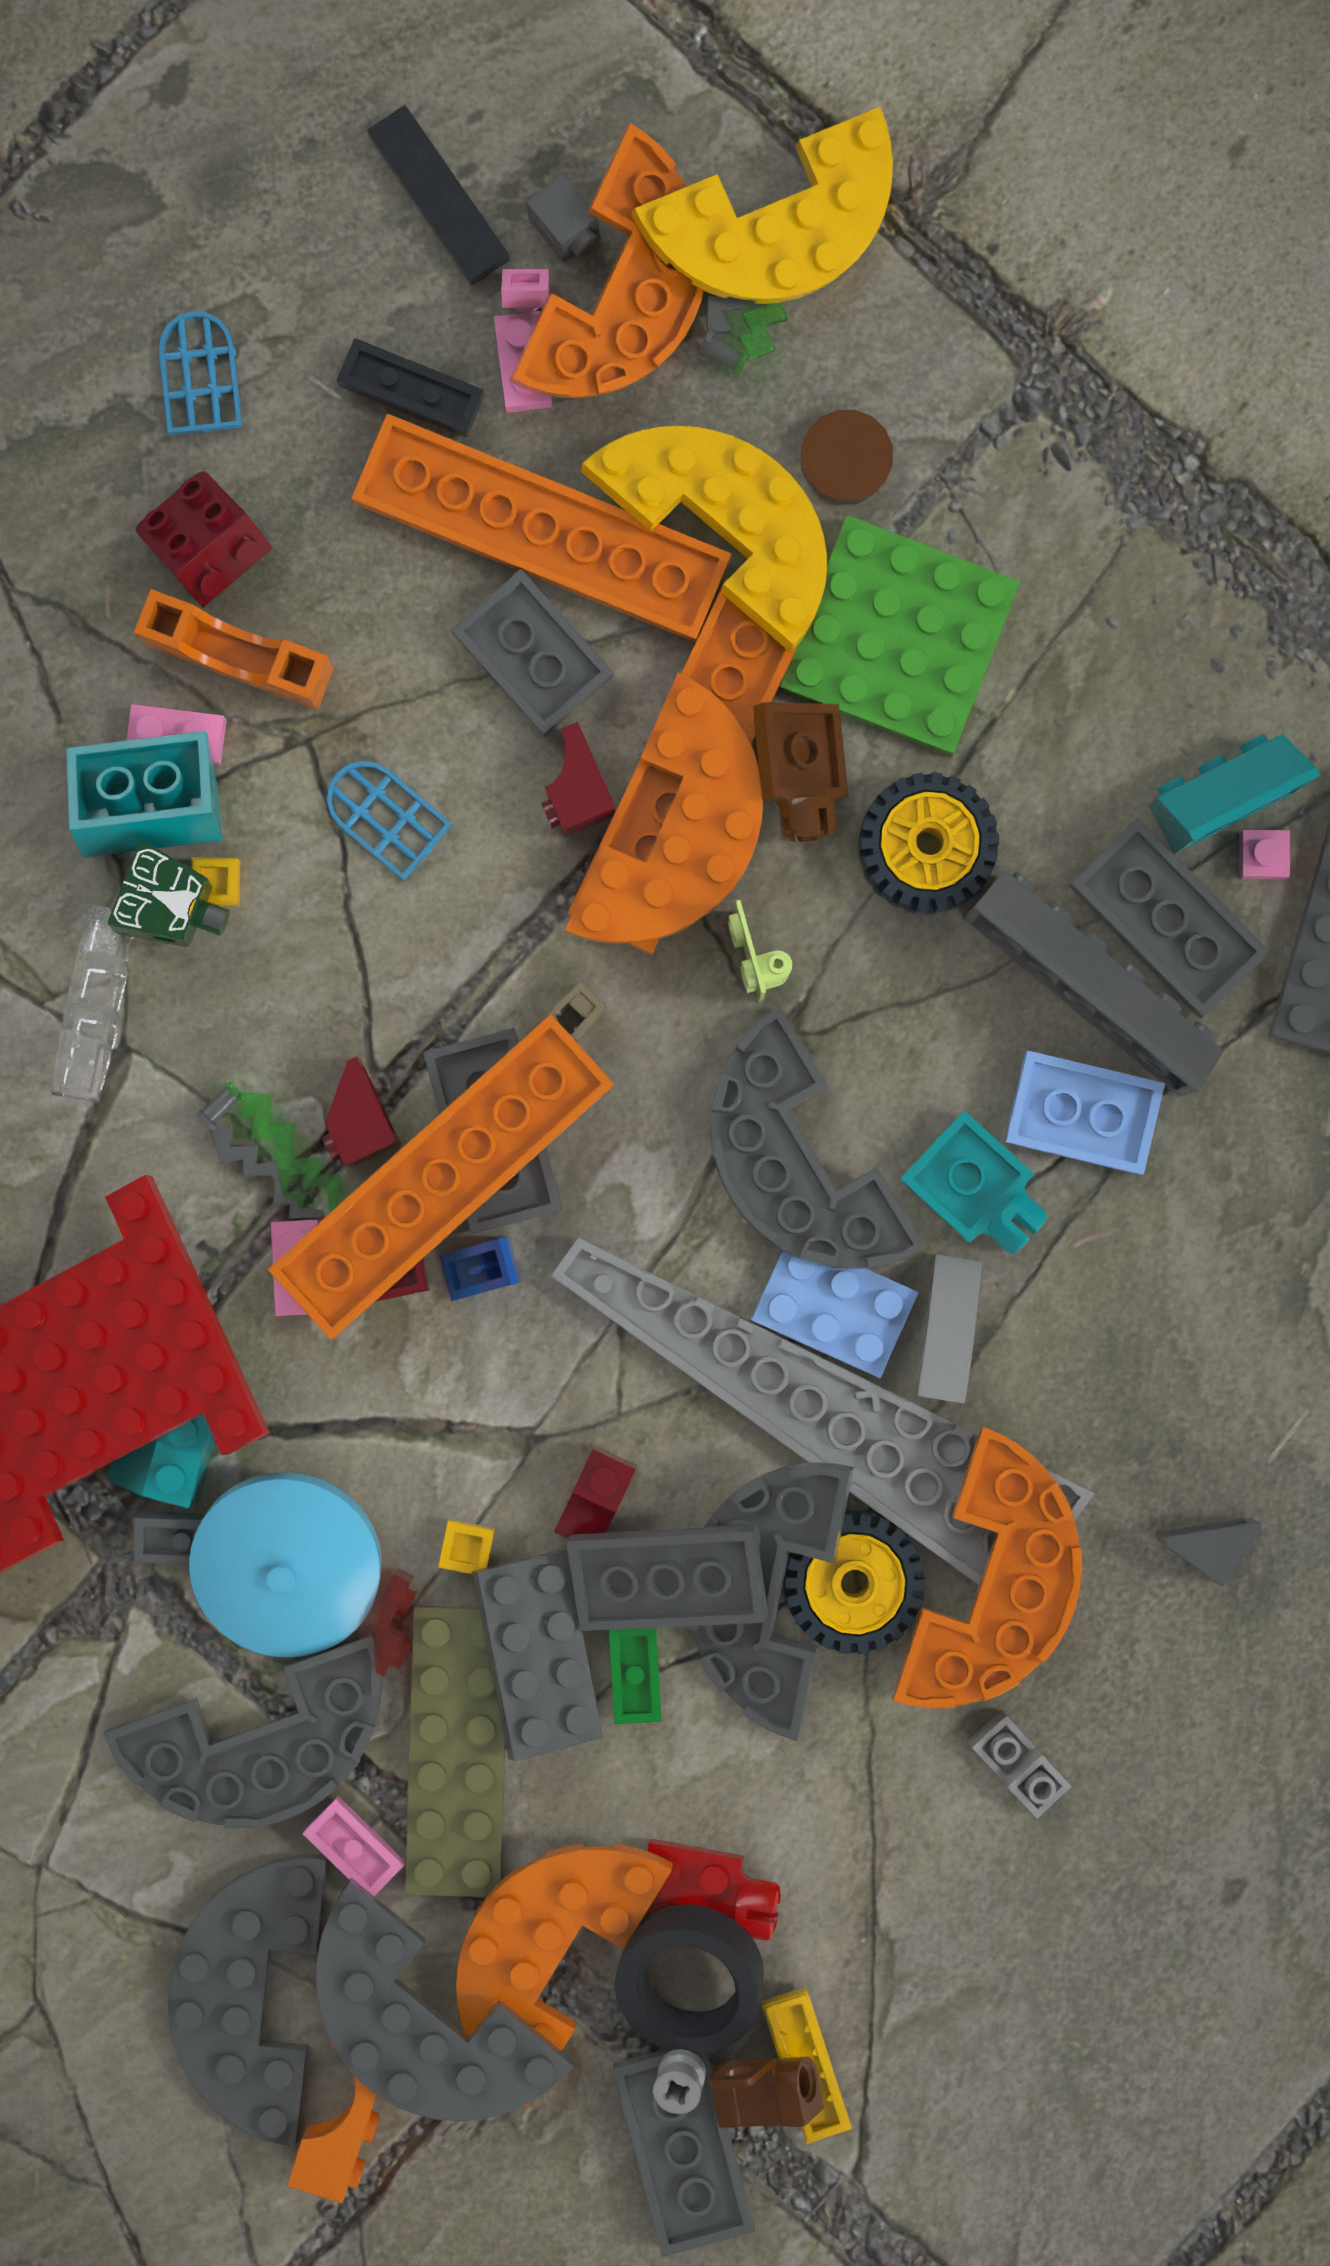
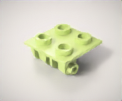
M737 900L733 914L728 916L729 921H727L734 948L743 946L746 960L741 961L740 971L747 994L755 992L758 1002H761L765 997L766 989L780 986L786 982L792 970V960L787 953L779 950L756 956L741 900Z

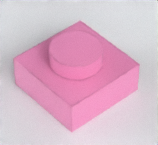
M503 269L501 287L502 308H513L519 312H533L543 308L549 296V269Z
M1242 830L1239 832V879H1287L1290 877V830Z

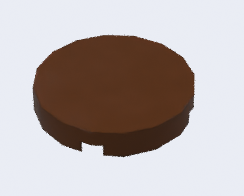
M836 410L820 417L808 429L801 446V470L805 480L807 479L808 483L813 487L812 490L817 495L835 504H858L867 500L868 497L874 495L885 485L893 465V445L886 429L873 416L858 410Z

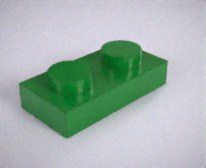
M657 1628L609 1630L614 1724L662 1722Z

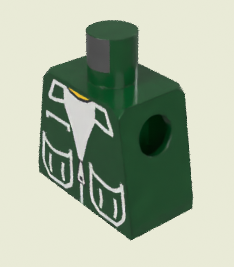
M140 840L107 924L114 933L189 947L197 928L221 936L227 925L230 909L208 902L212 890V885L208 878Z

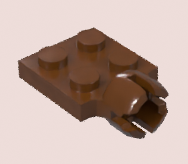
M763 702L753 706L762 800H771L777 803L781 834L784 840L795 842V834L798 841L801 842L817 841L822 839L824 835L828 837L835 835L837 828L835 800L849 797L839 704Z

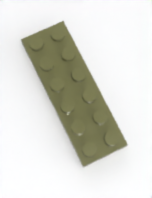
M415 1605L405 1895L487 1897L502 1880L506 1742L479 1607Z

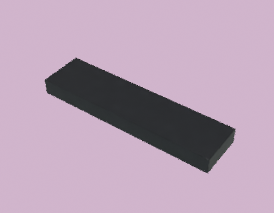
M403 105L367 130L369 138L471 286L510 261L508 252L406 105Z

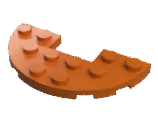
M632 123L626 127L587 213L628 236L591 315L553 293L547 297L509 382L521 388L559 398H587L615 392L635 383L660 366L676 350L695 319L704 290L691 284L692 280L678 271L672 264H665L644 239L631 216L634 208L685 188L686 185L674 168L676 166L674 160L656 141Z
M679 672L665 700L640 761L682 779L647 862L602 844L565 929V932L582 939L612 944L657 940L673 935L690 927L693 923L718 907L735 888L751 861L758 841L763 811L760 772L754 750L745 731L724 703L708 689Z
M984 1426L980 1428L952 1513V1517L996 1532L967 1622L921 1607L892 1696L894 1702L923 1708H955L957 1705L969 1704L980 1700L987 1701L1019 1685L1023 1678L1030 1674L1041 1662L1044 1663L1049 1658L1068 1629L1076 1609L1082 1578V1550L1079 1545L1078 1533L1074 1522L1075 1517L1064 1493L1045 1467L1031 1453L1018 1443Z
M584 1843L546 1852L545 1856L528 1863L522 1868L519 1866L495 1886L482 1902L469 1925L462 1945L457 1967L456 1992L460 2020L465 2035L469 2037L497 2001L501 2000L562 2051L573 2034L577 2021L539 2000L538 1997L581 1926L586 1927L624 1950L628 1940L635 1932L672 1871L673 1863L656 1854L626 1845L614 1844L613 1847H584Z

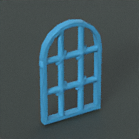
M191 311L178 315L167 324L160 337L158 361L161 365L169 436L243 428L235 360L236 349L226 326L220 319L207 312ZM192 319L203 320L205 345H202L203 349H187L185 321ZM210 322L218 325L224 332L228 346L213 348ZM178 326L180 348L177 347L178 352L165 353L166 342L172 330ZM229 354L232 385L217 386L214 359H217L216 355ZM206 356L209 383L206 384L207 387L192 389L189 362H192L191 358ZM181 359L184 386H181L182 390L169 392L166 361ZM233 392L236 421L221 422L218 397L221 398V393ZM211 395L214 423L196 425L193 400L196 401L195 396ZM170 399H186L188 426L173 428Z
M359 761L346 765L335 774L328 787L327 803L330 814L342 828V831L353 837L403 881L408 878L425 856L431 853V849L452 826L450 821L403 783L395 772H390L375 762ZM361 767L374 768L386 775L375 786L356 769ZM347 773L368 789L366 793L369 795L360 806L336 787L340 778ZM391 780L416 800L406 812L385 795L386 791L383 789ZM333 794L351 808L350 812L353 814L345 823L336 815L333 805ZM376 797L397 814L396 818L399 821L390 831L368 814L370 810L367 808ZM421 805L445 824L435 836L415 820L417 817L414 816V813ZM359 817L363 818L381 834L379 837L382 840L375 849L350 829ZM406 823L429 841L428 845L419 855L415 854L398 839L400 836L397 833ZM390 842L413 861L404 873L399 871L380 854Z

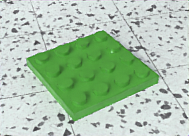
M847 515L827 564L826 582L821 603L810 628L794 653L779 691L810 703L839 704L841 715L952 757L1021 581Z

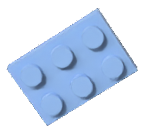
M1027 1050L1022 1062L1004 1143L1137 1175H1144L1165 1083Z
M781 1251L751 1320L881 1378L919 1292L866 1268H832L804 1261Z

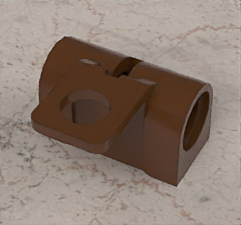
M808 2056L722 2059L716 2063L712 2076L708 2079L709 2085L712 2088L719 2128L752 2126L802 2127L806 2126L825 2108L817 2068L813 2060Z

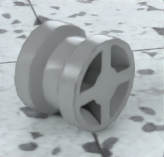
M677 2049L671 2050L661 2059L657 2077L654 2081L653 2095L655 2101L664 2110L670 2113L683 2114L695 2109L699 2103L706 2069L704 2062L698 2055L689 2050ZM674 2081L676 2084L681 2085L682 2087H678L672 2084L671 2082Z

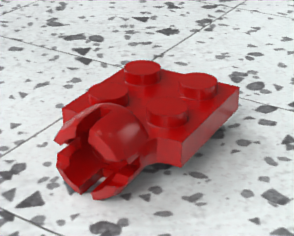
M651 1839L649 1841L647 1852L672 1862L673 1866L672 1871L644 1917L668 1906L699 1905L717 1910L734 1919L753 1939L763 1941L771 1939L778 1921L779 1913L776 1911L777 1903L780 1904L781 1900L780 1886L775 1882L750 1878L745 1874L743 1868L744 1855L658 1839Z

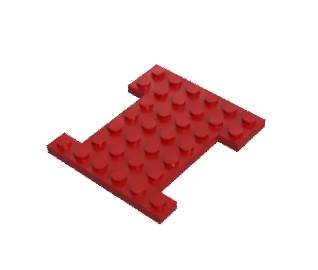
M144 1175L105 1196L124 1238L123 1240L0 1305V1574L64 1541L46 1496L191 1420L204 1415L222 1455H229L270 1434L153 1176Z

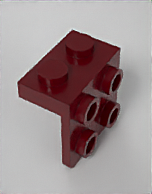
M205 471L198 472L192 478L186 480L176 492L157 508L150 511L136 526V533L170 569L202 608L273 548L247 513Z

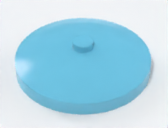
M280 1472L247 1479L224 1492L211 1505L201 1520L192 1542L189 1573L194 1595L203 1613L231 1641L253 1652L268 1656L302 1657L322 1652L339 1644L361 1625L370 1612L377 1595L382 1573V1556L379 1540L372 1523L362 1508L349 1495L319 1478L305 1474Z

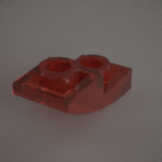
M399 1568L393 1574L386 1590L376 1626L374 1647L375 1670L382 1677H385L391 1665L400 1669L412 1646L411 1642L405 1640L410 1627L395 1620L394 1617L396 1614L403 1618L406 1616L417 1592L410 1589L415 1576Z

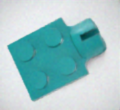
M965 1110L900 1178V1181L968 1244L975 1237L984 1234L990 1236L1006 1252L1014 1254L1021 1250L1030 1238L1011 1221L1014 1217L1033 1235L1039 1231L1047 1220L1046 1211L1027 1194L1025 1189L1027 1181L1034 1173Z

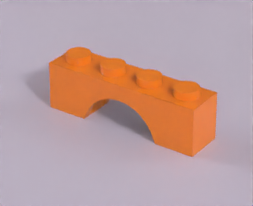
M150 589L133 632L147 647L317 711L334 670L328 655L285 639H270L244 631L207 614L193 604Z
M354 2075L355 2098L350 2106L333 2119L307 2125L287 2185L288 2187L342 2204L348 2187L358 2188L366 2160L357 2156L362 2140L372 2143L380 2113L372 2111L376 2094L370 2091Z

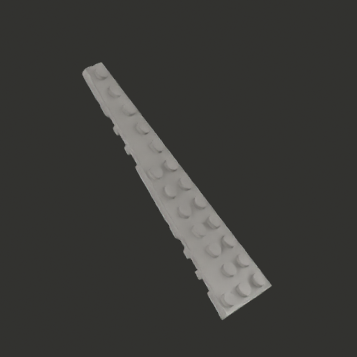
M578 1237L551 1276L809 1463H836L854 1467L849 1492L976 1584H980L996 1532L952 1517L978 1437L977 1434ZM1047 1470L1064 1493L1075 1517V1522L1095 1493Z

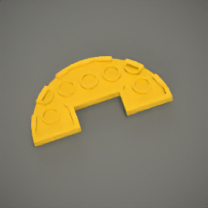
M881 107L875 108L800 139L795 145L796 151L812 187L737 218L718 174L636 207L632 211L631 216L640 233L665 264H672L678 271L692 280L691 284L708 293L725 299L729 296L743 300H752L755 304L780 303L812 294L840 277L858 260L871 243L885 215L892 185L893 158L888 127Z
M665 426L625 435L602 447L582 463L581 473L650 532L682 502L747 558L746 562L723 584L721 593L789 652L796 648L810 628L821 603L827 574V552L820 521L812 503L792 475L777 461L750 443L729 434L700 427Z

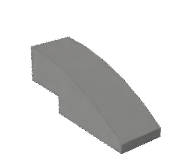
M938 1254L934 1255L920 1347L922 1348L914 1394L917 1396L965 1404L978 1310L982 1262Z

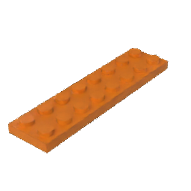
M386 414L351 497L355 505L517 571L522 569L529 576L696 643L732 557V554L660 524L650 532L627 511L390 414Z
M720 590L681 674L708 689L724 703L745 731L752 746L756 737L753 706L773 701L798 645L792 652H789L725 597ZM639 761L567 913L569 917H571L602 844L647 862L682 779ZM660 939L626 944L653 955Z
M550 1014L267 1270L329 1339L333 1340L615 1084Z

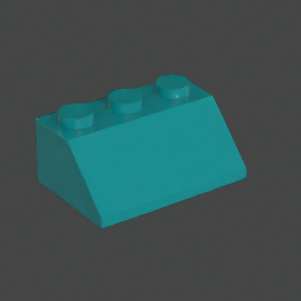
M207 731L66 748L69 830L83 858L136 851L140 840L155 848L223 840L220 797Z
M1262 734L1240 746L1242 755L1228 762L1225 756L1221 755L1200 766L1198 769L1201 776L1187 783L1180 776L1157 789L1160 796L1149 807L1175 855L1298 792L1320 776L1317 767L1284 734L1268 740L1266 734Z
M204 1415L111 1462L106 1480L143 1497L185 1508H190L197 1504L215 1442Z

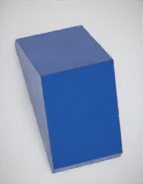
M502 1237L439 1256L451 1301L522 1282L510 1237Z

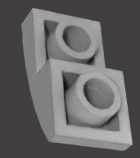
M1002 1709L967 1740L973 1750L1037 1819L1072 1787Z

